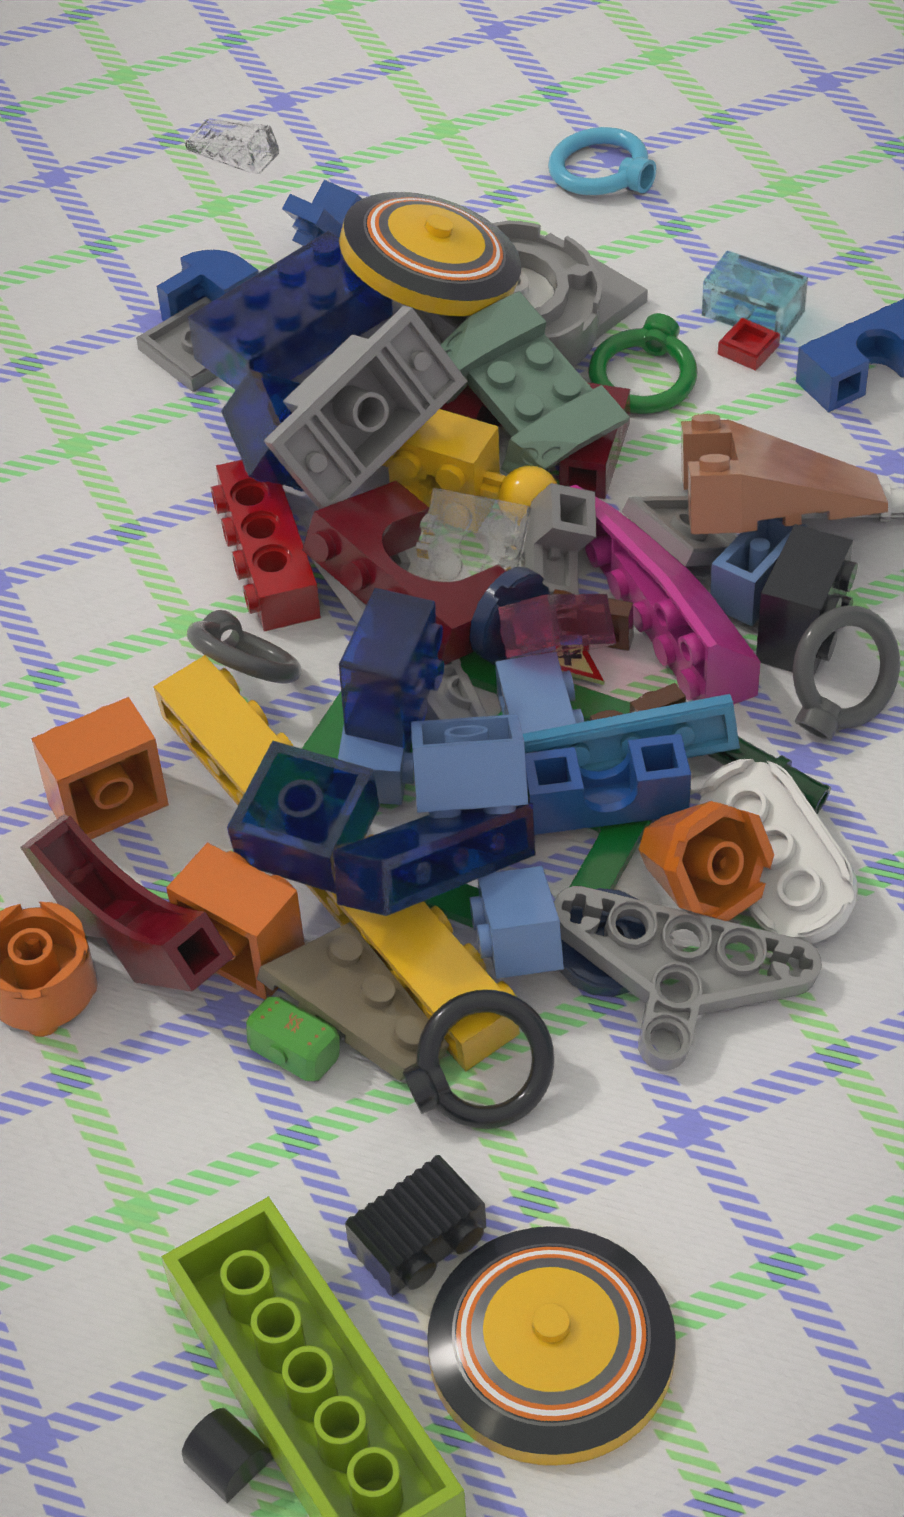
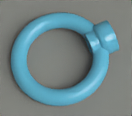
M612 127L590 128L566 137L554 148L548 162L550 175L559 186L567 191L582 195L609 194L626 187L639 193H646L651 188L656 176V164L653 160L648 159V151L642 140L631 132ZM596 144L620 146L629 151L632 158L626 157L621 162L618 173L601 178L576 176L565 168V162L571 154L581 148Z

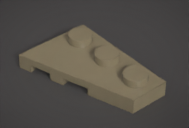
M351 922L260 967L257 976L258 981L272 991L279 987L299 1002V1008L324 1019L345 1034V1043L397 1080L405 1079L403 1071L417 1066L416 1058L419 1039L429 1019ZM445 1039L441 1046L440 1059L445 1057L449 1047Z

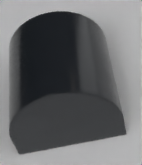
M226 1408L216 1409L205 1416L188 1435L182 1448L184 1463L226 1503L273 1459L270 1449Z

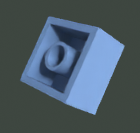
M518 714L411 722L417 813L428 812V815L432 818H452L459 816L462 809L483 808V812L487 814H507L514 812L517 805H528L525 746Z

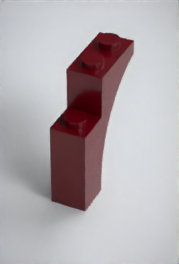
M60 816L20 847L57 904L69 909L79 918L86 936L106 939L135 983L193 992L234 958L205 911L191 910L174 905L147 890L109 859L71 816Z

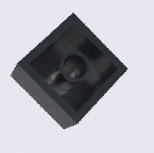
M797 524L794 525L761 592L756 656L761 663L793 672L794 656L798 643L809 625L820 615L833 608L853 606V598L846 596L853 586L858 568V563L851 561L853 540ZM832 632L819 647L814 661V675L821 660L829 661L831 659L837 641V632Z

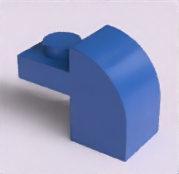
M327 180L322 182L312 203L289 194L282 210L295 220L292 227L297 231L292 241L328 258L335 259L341 257L339 237L344 218L351 206L362 198L358 194Z
M201 250L184 255L180 258L182 271L156 286L162 321L167 320L204 297L210 299L236 320L263 304L259 270L240 256L224 250Z

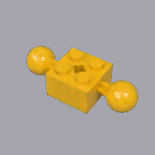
M441 409L382 465L388 467L389 483L397 480L430 508L427 518L475 533L478 532L497 501H499L500 508L505 517L521 527L533 499L549 484H557L555 478L548 471L537 466H522L514 469L507 476L500 474L498 426Z

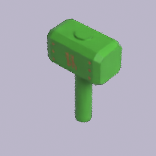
M267 997L254 1010L246 1022L247 1043L250 1049L305 1081H319L339 1057L340 1035L336 1028L326 1023L321 1017L308 1013L282 997Z

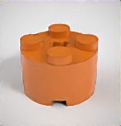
M39 902L40 907L22 909L21 904H17L0 911V1020L13 1028L29 1031L34 1036L44 1037L54 1033L59 1026L69 1022L84 1010L97 991L96 972L82 923L73 912L64 906L52 902Z

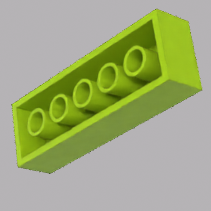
M269 1196L161 1256L170 1292L262 1441L270 1449L273 1459L309 1517H466L464 1489Z

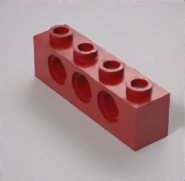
M271 453L216 465L218 485L211 486L212 499L217 515L225 513L227 517L221 519L227 547L236 545L237 551L232 552L238 580L247 578L248 584L243 585V593L249 614L258 613L263 631L321 618L317 583L307 554L302 551L303 543Z

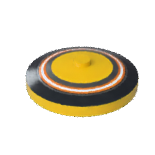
M387 192L368 196L356 202L347 211L340 232L339 245L341 253L348 266L363 282L398 303L429 313L447 316H471L514 294L521 275L522 266L518 251L510 239L497 226L466 207L435 196L412 192Z
M546 1226L518 1230L502 1235L485 1243L463 1259L443 1283L435 1299L428 1324L427 1344L429 1366L437 1394L452 1419L465 1433L489 1450L510 1459L537 1465H567L589 1461L619 1448L637 1435L654 1417L667 1394L672 1379L676 1334L670 1305L662 1288L646 1266L634 1255L609 1239L594 1233L574 1228Z

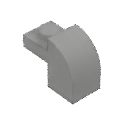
M551 483L533 499L529 511L522 521L517 541L516 559L525 560L526 568L540 574L545 579L543 584L549 587L550 601H552L554 589L568 591L577 598L579 597L578 551L596 538L595 492Z

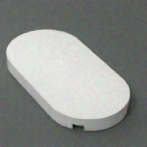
M753 759L736 760L715 771L705 781L699 793L701 799L698 805L713 801L759 815L775 854L771 868L763 867L760 881L766 883L762 898L748 907L753 918L762 930L799 938L811 944L832 936L848 921L855 908L858 896L857 879L846 856L793 778L778 764L769 761L767 763L755 762Z

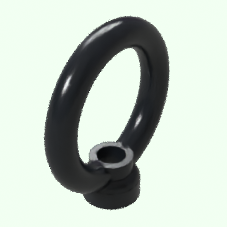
M474 990L448 1000L434 1012L426 1023L419 1039L416 1058L417 1066L402 1073L421 1114L436 1108L447 1118L467 1127L478 1129L499 1128L520 1120L530 1113L542 1100L553 1076L554 1047L544 1021L525 1001L502 991ZM477 1013H494L510 1019L523 1031L531 1049V1069L525 1084L513 1097L495 1105H475L459 1098L451 1091L440 1067V1050L447 1033L457 1022Z

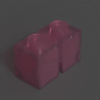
M546 594L498 607L501 621L500 633L505 644L507 658H519L555 651L557 656H569L616 644L607 594Z

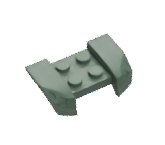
M520 291L471 315L440 344L468 381L446 404L453 402L467 385L472 389L511 436L505 460L500 468L507 473L522 466H537L549 471L571 454L624 425L630 418L602 385L592 389L545 335V319Z

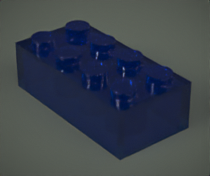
M327 231L188 316L194 359L251 402L256 403L331 355L351 335L360 336L392 316L393 308L392 299L371 288L352 271L341 253L339 237Z

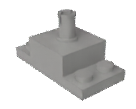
M402 306L369 339L351 335L284 399V404L292 414L264 442L314 504L321 509L348 499L468 381L414 309Z

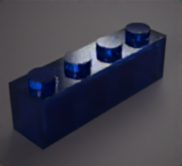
M528 802V805H517L514 812L507 814H487L483 812V808L462 809L459 816L452 818H432L426 815L333 850L337 905L388 916L535 856L533 803Z

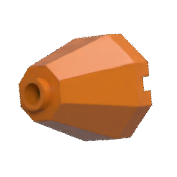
M713 801L662 816L644 829L638 849L646 869L679 908L724 921H730L762 898L766 883L760 881L763 867L770 869L775 855L759 815Z

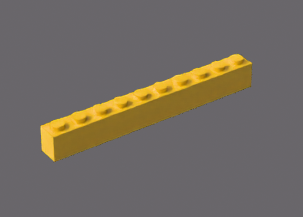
M204 655L153 686L163 719L340 926L349 922L355 926L428 1019L448 1000L466 992L485 989L502 991L516 996L504 981L496 984L488 975L485 962L481 959L479 952L470 943L462 945L453 935L452 925L443 911L437 906L429 908L420 898V890L411 875L403 869L399 872L394 869L388 862L389 856L379 839L373 834L367 837L357 827V819L347 803L342 799L337 802L332 799L327 793V786L320 773L313 766L310 765L305 768L300 763L297 752L289 738L282 732L276 735L269 728L267 717L258 703L254 700L246 702L240 695V689L236 680L226 668L218 670ZM477 1013L457 1022L444 1039L449 1044L447 1051L466 1072L518 1036L520 1031L518 1025L502 1015Z

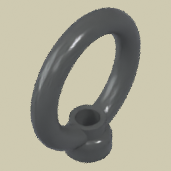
M849 605L833 608L820 615L809 625L798 643L793 662L794 687L797 697L803 706L795 719L797 725L820 738L831 741L837 729L854 728L863 725L876 717L888 704L898 683L900 652L892 629L882 617L867 608ZM845 626H854L865 630L874 640L879 652L880 668L877 681L870 694L855 706L841 708L836 703L819 694L814 681V661L822 642L832 632Z
M213 611L203 621L191 624L187 630L188 640L194 648L231 669L258 679L281 684L293 683L301 676V665L295 657L275 644L243 631L240 621L229 611ZM232 629L230 636L226 640L221 641L222 634Z

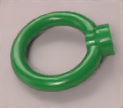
M655 313L647 317L643 328L621 331L603 341L592 354L588 374L590 383L614 386L607 376V365L618 352L642 346L647 353L654 356H662L668 353L679 366V377L675 384L668 390L655 395L639 396L630 394V413L654 414L671 409L686 399L695 386L698 370L693 353L687 345L678 339L680 333L678 323L668 315Z

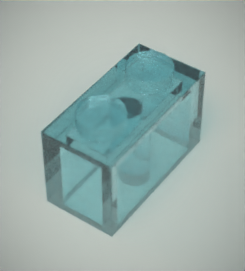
M727 250L703 281L701 316L730 326H734L741 318H745L780 333V343H782L805 312L808 277Z

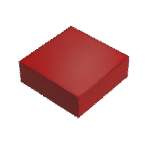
M741 318L718 342L717 354L756 371L780 346V333Z

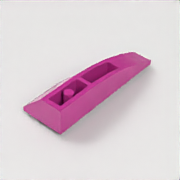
M578 485L570 486V487H573V488L582 489V488L579 487ZM595 497L596 538L585 546L588 560L594 568L600 567L607 577L609 589L615 599L633 602L635 628L639 632L647 634L653 643L657 659L663 666L668 665L677 677L678 686L686 695V699L695 701L730 694L733 704H737L758 696L761 662L713 596L683 564L618 510Z

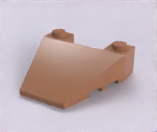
M698 414L692 416V421H681V471L683 488L688 490L691 534L757 531V521L782 517L785 527L795 524L800 525L802 524V515L810 513H826L828 520L888 512V501L876 473L737 422L720 420V416L716 414Z

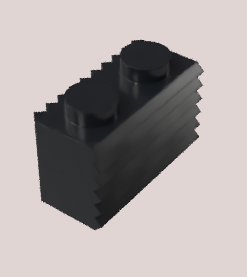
M435 1155L431 1162H425L422 1168L416 1169L412 1175H407L403 1182H397L393 1189H387L383 1196H378L374 1202L368 1203L365 1209L358 1210L355 1216H350L347 1219L345 1227L348 1247L352 1254L357 1256L359 1262L363 1263L365 1268L371 1272L374 1279L378 1280L381 1287L386 1289L388 1295L393 1297L406 1286L410 1290L421 1287L433 1276L437 1263L454 1251L459 1255L468 1252L481 1240L486 1228L485 1203L440 1155Z

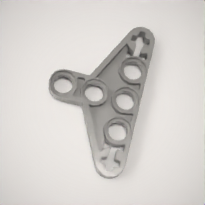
M582 886L565 888L557 895L554 901L560 920L561 939L645 1003L638 1039V1051L641 1058L650 1067L657 1070L669 1071L679 1067L685 1061L693 1043L698 1015L806 993L813 987L822 968L818 950L811 943L799 938ZM573 905L583 908L582 913L584 917L580 924L570 921L571 916L569 912ZM602 911L610 912L604 927V936L596 934ZM625 916L638 918L644 924L646 934L638 939L623 937L616 928V921ZM679 929H687L698 937L700 948L693 952H682L673 946L670 934ZM733 942H741L752 950L754 961L746 966L736 965L727 958L725 947ZM767 951H771L773 954L769 961L771 965L767 971V976L759 974ZM789 958L799 960V968L802 969L799 977L789 974L790 968L786 964ZM670 978L681 980L688 986L690 998L681 1003L669 1001L663 996L660 984ZM659 1029L670 1030L678 1036L681 1048L672 1054L658 1052L650 1042V1034Z

